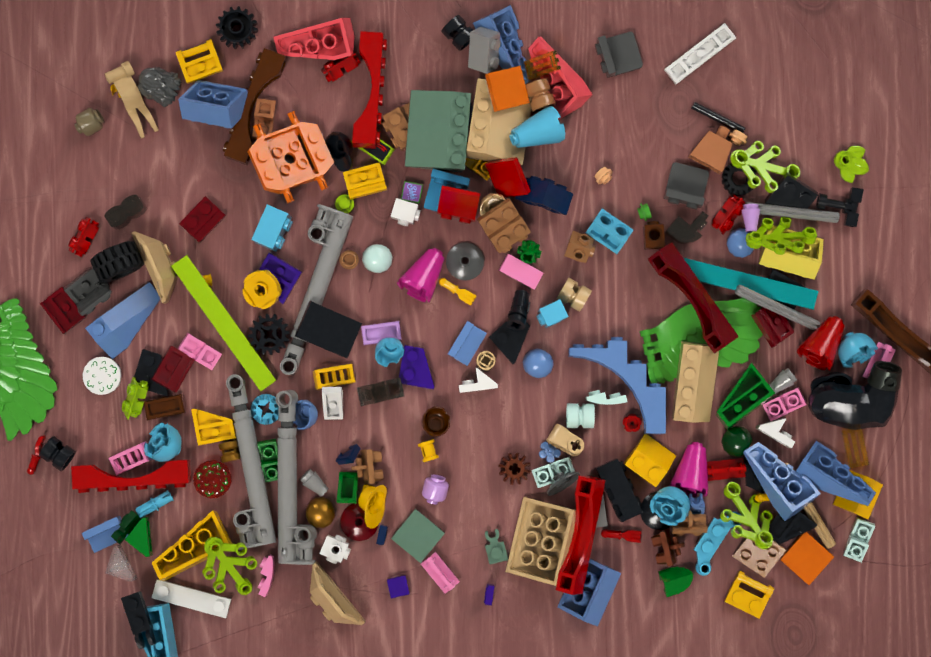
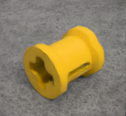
M434 439L417 444L421 448L423 462L439 458L433 445Z

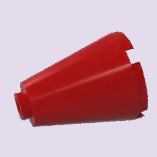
M837 316L828 317L798 347L797 353L800 358L802 356L806 357V363L817 369L825 371L828 368V370H831L845 328L843 320Z

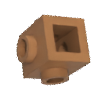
M573 231L564 256L586 263L588 257H593L596 246H593L594 238Z

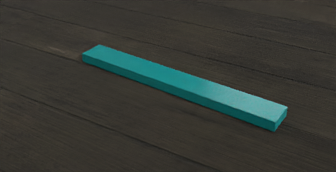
M684 258L702 283L735 290L738 285H742L772 300L814 310L819 291Z

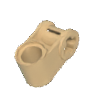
M560 424L554 426L546 439L549 444L572 457L578 456L584 449L583 440ZM574 443H577L578 449H576L575 451L572 450V445Z

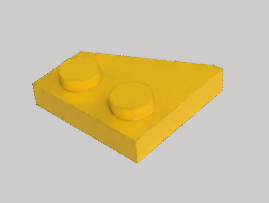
M191 409L198 446L237 438L233 419L198 409Z

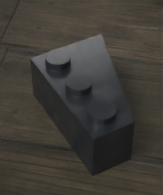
M615 458L595 467L599 478L606 480L604 489L620 522L643 513L641 501L633 493L634 486L630 478L627 479L624 474L626 468L622 461H618Z

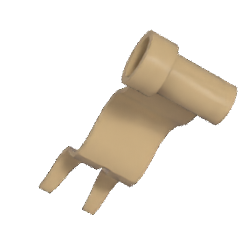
M129 61L121 63L120 67L105 73L104 75L108 83H113L121 96L141 139L145 136L136 108L147 119L155 132L158 131L155 121L132 78V75H135Z

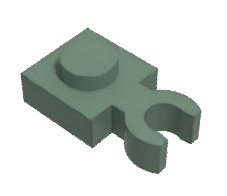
M495 529L496 535L493 538L489 537L488 531H485V538L490 541V544L485 545L489 564L508 560L504 541L498 542L497 540L499 538L498 529Z

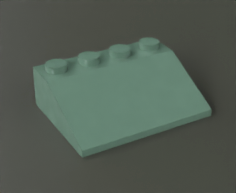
M411 90L404 167L460 173L465 170L471 93Z

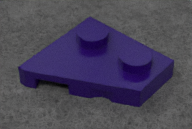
M268 253L259 269L269 270L279 281L280 288L282 289L279 301L282 304L286 302L302 274V271L272 253Z
M405 345L398 383L434 390V383L424 349Z

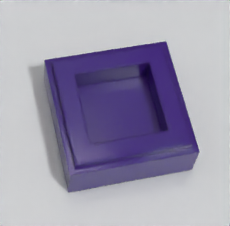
M406 575L387 579L391 598L410 594Z
M486 584L485 605L492 606L494 584Z

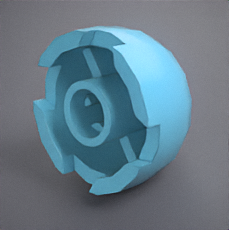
M850 332L843 336V340L839 344L838 357L843 367L851 368L853 367L852 363L859 361L862 364L876 354L874 350H877L878 347L868 335Z
M159 423L149 433L152 437L149 443L145 442L144 445L146 456L158 462H166L180 453L182 438L179 431L168 423Z
M667 486L661 488L650 501V508L652 513L655 512L661 518L660 522L676 526L688 516L690 501L686 493L681 489Z

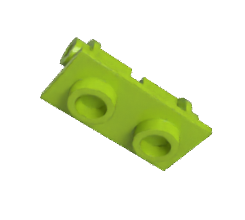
M132 377L131 384H128L127 397L122 403V411L127 420H129L130 416L137 418L141 414L144 401L138 400V398L145 399L149 388L148 382L140 381V383H137L135 377Z

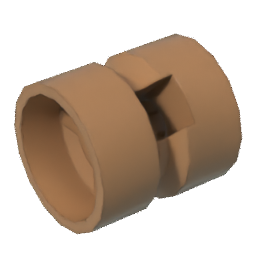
M547 78L539 79L526 85L528 97L531 98L530 106L532 112H539L545 107L556 105L553 94L549 93L551 88Z

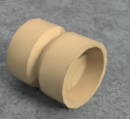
M568 278L556 299H560L565 304L569 302L572 308L580 312L592 290L583 285L579 287L578 282Z

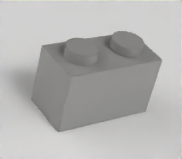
M482 26L470 32L468 68L486 74L498 68L501 44L500 32Z

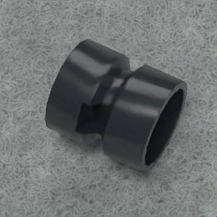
M460 15L452 18L441 30L447 39L453 40L452 44L458 51L463 50L470 44V32L473 29L470 26L466 27V22Z
M52 436L40 451L39 457L46 462L52 461V466L62 472L69 465L76 451L68 445L63 446L61 440Z

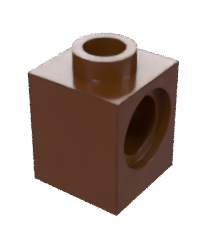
M659 221L647 222V225L643 226L644 250L665 247L664 224H659ZM651 230L658 232L659 237L657 240H652L649 237Z

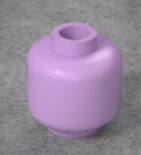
M433 474L425 479L422 496L427 499L428 503L436 505L438 502H443L446 499L449 484L445 481V477Z

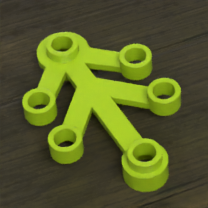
M755 141L745 151L735 150L730 156L732 165L743 170L748 177L749 187L753 189L761 184V179L755 176L749 166L754 167L766 183L765 190L768 193L775 192L778 189V184L770 177L767 171L783 176L790 172L795 178L800 176V169L795 164H790L785 168L767 163L771 158L774 159L781 154L780 148L776 145L769 148L768 152L758 159L749 157L754 153H760L764 149L761 141Z
M783 216L780 218L779 225L771 234L764 235L767 230L772 229L774 222L770 218H764L761 227L757 231L749 232L745 240L750 248L758 249L763 246L778 255L785 254L786 247L795 253H802L805 244L815 243L817 233L812 227H806L802 232L783 233L785 229L790 228L792 221L789 217ZM801 239V241L791 242L789 240Z
M729 482L724 487V495L733 500L742 515L733 513L730 509H724L720 514L721 520L724 522L732 520L749 526L753 531L744 530L740 525H736L731 529L732 537L736 539L740 537L750 539L755 542L758 548L763 550L770 548L773 543V536L769 532L770 521L773 518L772 513L765 510L760 514L759 519L762 522L760 528L757 524L759 505L762 502L756 503L753 500L757 494L749 498V504L751 505L749 512L739 496L741 492L739 484Z
M218 537L208 538L204 544V550L208 554L206 566L202 571L204 577L208 580L215 577L216 573L213 566L217 556L220 563L216 581L213 583L215 592L222 593L225 591L224 579L227 570L236 582L235 587L241 595L249 594L252 591L251 582L247 578H242L233 565L246 566L252 570L257 566L256 559L253 556L247 558L226 556L223 552H236L237 555L243 556L247 553V547L244 543L230 544L223 543ZM219 584H222L221 588H216Z

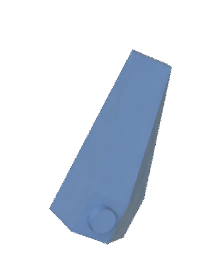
M511 5L473 23L475 29L482 26L500 32L501 44L498 58L501 68L504 70L521 66L525 84L530 82L527 61L521 52L523 43L522 40H519L517 33L519 24Z
M149 282L85 328L95 342L112 359L129 347L145 320L160 301L157 290Z
M816 441L796 472L801 476L804 474L818 490L868 506L876 492L860 477H855L849 471L850 467L847 464L843 465L836 459L837 455L832 450Z

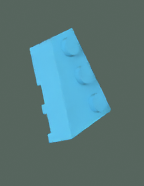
M170 604L147 606L156 639V644L149 645L146 631L141 632L147 656L178 657Z

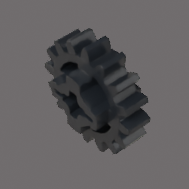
M266 314L265 319L262 316H258L259 322L253 320L255 327H249V330L253 331V334L248 335L249 338H253L250 344H256L255 350L259 351L262 349V354L264 355L267 351H269L270 355H273L274 350L280 353L279 348H286L284 342L290 341V339L286 338V335L291 333L285 330L288 324H282L283 318L277 320L276 314L272 318H270L269 314ZM265 322H274L271 326L265 327L263 325ZM280 328L282 331L281 339L278 337V330ZM258 330L261 332V338L259 341L257 339ZM264 330H273L272 335L276 340H274L273 338L266 339L267 334ZM271 342L276 344L274 347H264Z

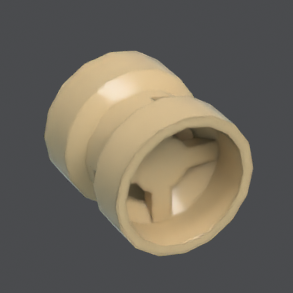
M483 351L477 356L476 362L480 369L490 370L495 365L496 360L493 353Z

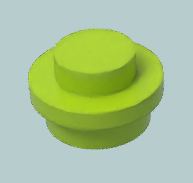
M340 195L335 202L336 209L344 213H350L354 208V200H350L349 195Z

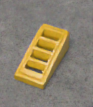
M352 364L313 371L316 390L322 389V387H335L355 383ZM343 369L347 371L348 380L344 379ZM335 371H339L340 381H337ZM328 372H331V383H329ZM320 374H323L325 384H321Z

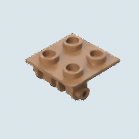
M746 538L732 557L765 578L785 553L786 549L773 541L770 548L763 550L758 548L754 541Z

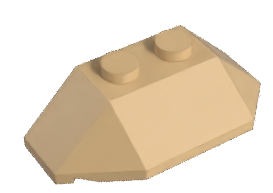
M134 231L131 234L161 302L166 304L170 300L178 279L177 274L171 267L175 262H171L169 255H171L170 249L167 244L164 245L159 240Z
M316 561L312 565L310 593L312 595L310 598L316 606L320 604L324 609L323 615L329 621L332 619L334 623L363 625L366 620Z

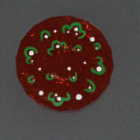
M209 460L200 464L195 470L193 476L194 486L202 496L218 498L225 495L230 489L232 474L224 463Z

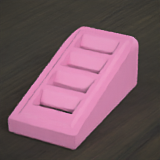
M145 442L109 458L116 476L152 460V458L145 455ZM132 451H134V453H135V455H136V457H137V459H138V462H136V460H135V458H134V456H133ZM126 454H127V457H128V459H129L131 465H129L128 462H127V460H126V457H125ZM119 457H120V459H121V461H122V464H123V466H124L123 469L121 468L120 463H119V461H118V459H117V458H119Z

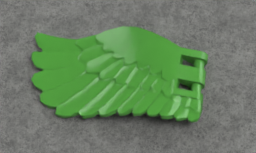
M17 298L8 300L0 305V318L2 320L0 322V416L8 441H12L18 431H21L23 435L29 433L33 421L36 423L44 421L47 416V410L54 408L55 398L53 393L58 390L57 383L49 376L51 369L43 363V355L36 351L38 345L32 341L34 336L27 331L30 326L26 322V315L22 313L23 308L18 305L20 300Z
M745 298L714 301L739 336L719 350L717 366L730 367L732 362L743 364L749 361L748 354L754 353L760 347L758 339L763 335L751 315L762 307H757V304ZM692 304L678 309L655 328L640 331V336H643L644 344H642L644 355H647L648 359L646 364L651 384L657 382L664 384L666 380L671 382L677 377L681 341L707 344L703 339L700 320ZM656 333L657 341L652 342L650 335ZM660 352L661 360L656 361L654 354Z

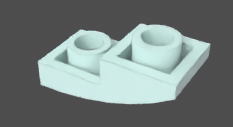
M600 390L588 392L589 396L585 397L588 402L603 405L627 402L626 395L621 396L620 392L609 395L610 399L606 398L605 392L600 393Z
M570 456L531 470L538 488L552 484L555 481L553 477L560 472H563L564 475L575 472Z
M856 517L843 556L862 563L869 547L868 542L875 529L874 523Z

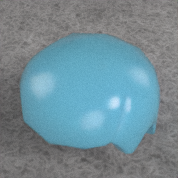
M384 338L377 343L375 348V360L384 367H387L392 362L397 364L404 355V346L396 338Z

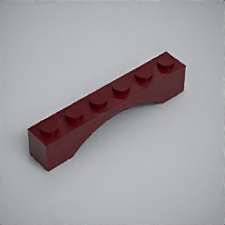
M672 242L648 258V261L658 275L666 278L678 287L691 302L700 320L703 339L714 354L739 337Z

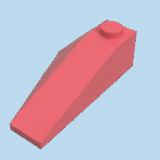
M339 18L273 38L277 53L284 56L338 60L353 55L355 35L351 19Z
M541 36L528 48L534 68L538 71L540 79H548L551 88L549 93L553 94L556 105L553 107L556 108L561 116L558 120L582 107L593 95L584 80Z

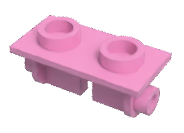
M880 342L877 343L878 349L874 350L876 354L870 358L862 377L868 379L875 362H891L896 351L892 346L884 345Z
M436 552L421 563L445 594L460 582Z

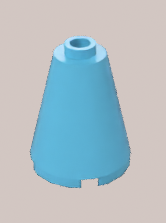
M553 106L545 107L512 129L509 136L512 145L522 148L564 141L565 127L564 124L559 123L558 118L561 116L556 108Z

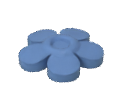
M543 442L540 445L542 450L539 452V457L542 459L546 457L548 463H552L554 457L558 458L561 455L560 450L547 442Z

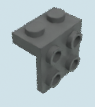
M633 32L623 33L610 38H606V36L598 37L595 50L597 55L601 56L602 62H600L602 72L606 73L607 78L642 68L643 62Z
M677 162L673 163L663 199H667L668 203L686 204V207L697 210V208H701L705 200L703 197L709 172Z
M93 266L64 288L67 295L77 305L81 316L93 312L95 306L100 302H106L112 293L109 282H99Z

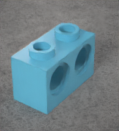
M601 209L586 231V234L618 254L630 237L633 229L604 209Z
M560 299L538 310L539 314L536 316L540 325H544L545 328L569 317Z

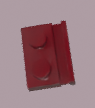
M205 196L179 224L201 243L226 215Z
M64 287L59 288L40 303L63 334L86 318L85 315L81 316L79 314L77 305L64 291Z
M764 307L751 315L771 348L777 346L778 343L794 333L786 317Z
M169 346L151 380L177 393L195 359L187 356V354L175 347Z

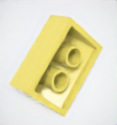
M773 225L772 229L767 230L765 235L771 234L777 226ZM785 229L783 233H792L796 231ZM816 237L814 244H805L802 253H795L786 247L785 254L778 255L774 251L762 246L759 264L815 280L822 263L824 239ZM795 239V240H789V241H791V242L801 241V239Z

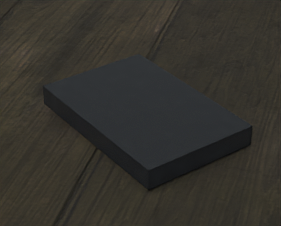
M309 301L295 337L348 358L362 323Z

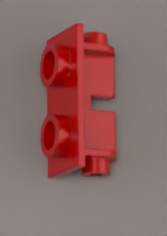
M354 51L352 56L335 61L330 60L323 65L324 68L320 70L323 74L327 73L325 78L328 82H334L344 75L341 68L344 67L348 73L358 67V64L361 62L357 56L353 57L356 55Z
M736 195L730 196L722 206L727 211L726 214L719 210L713 218L711 226L715 229L719 228L722 235L733 227L734 220L742 214L741 210L743 205H745L743 198H739Z
M88 217L79 222L77 227L79 231L76 237L73 236L68 244L70 247L68 251L73 253L76 250L75 254L80 257L83 254L86 255L91 245L90 242L85 240L86 237L94 239L99 230V223L94 220L89 223L91 219Z
M743 458L707 462L708 481L745 477L746 464H744Z

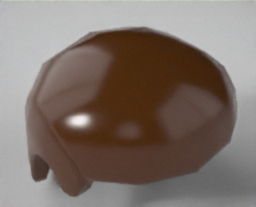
M434 406L429 408L422 416V427L430 436L439 437L450 428V416L443 407Z

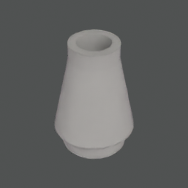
M787 368L785 371L782 370L769 386L777 394L795 385L794 382L797 381V378Z
M311 469L306 471L300 478L303 486L317 493L320 497L329 489L317 472Z

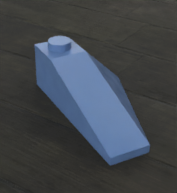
M757 442L743 452L771 504L784 521L800 512L821 494L808 477L804 474L801 476L793 470V466L790 464L786 465L779 460L775 453L761 443Z

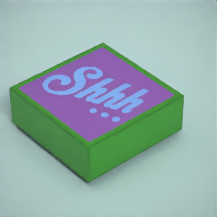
M404 181L401 200L420 204L423 185Z

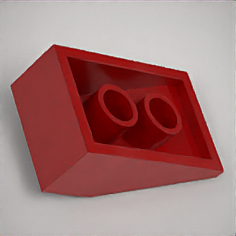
M442 185L437 214L441 215L440 218L452 220L453 217L458 218L459 222L470 224L471 221L475 222L480 193Z

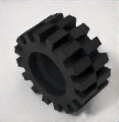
M731 163L724 169L721 177L723 178L722 184L725 186L724 189H727L729 194L736 196L748 194L753 190L748 185V177L744 185H736L733 182L732 176L736 171L743 172V170L734 167ZM749 166V167L751 168V170L753 171V173L755 174V176H758V175H756V172H757L756 169L754 170L753 167Z

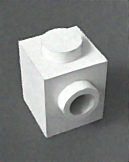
M396 198L391 218L398 220V224L408 227L409 224L413 225L414 221L419 220L421 210H418V204Z

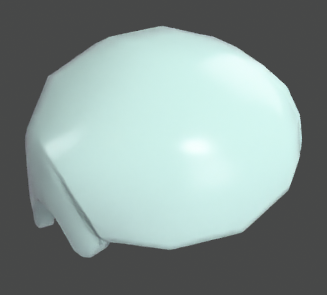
M373 244L363 252L362 262L365 268L371 272L382 273L387 271L392 265L393 256L390 249L381 244Z

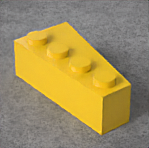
M212 510L202 521H199L187 534H184L173 546H170L152 562L159 580L166 581L207 560L208 554L204 550V544L210 537H218L223 543L232 544L217 511Z

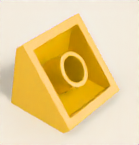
M849 470L855 477H860L876 494L868 506L839 496L835 497L832 505L869 520L883 484L870 477Z

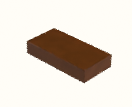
M182 394L144 401L147 421L186 413Z

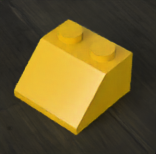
M644 434L625 460L624 465L649 484L657 487L668 472L676 455L649 435Z

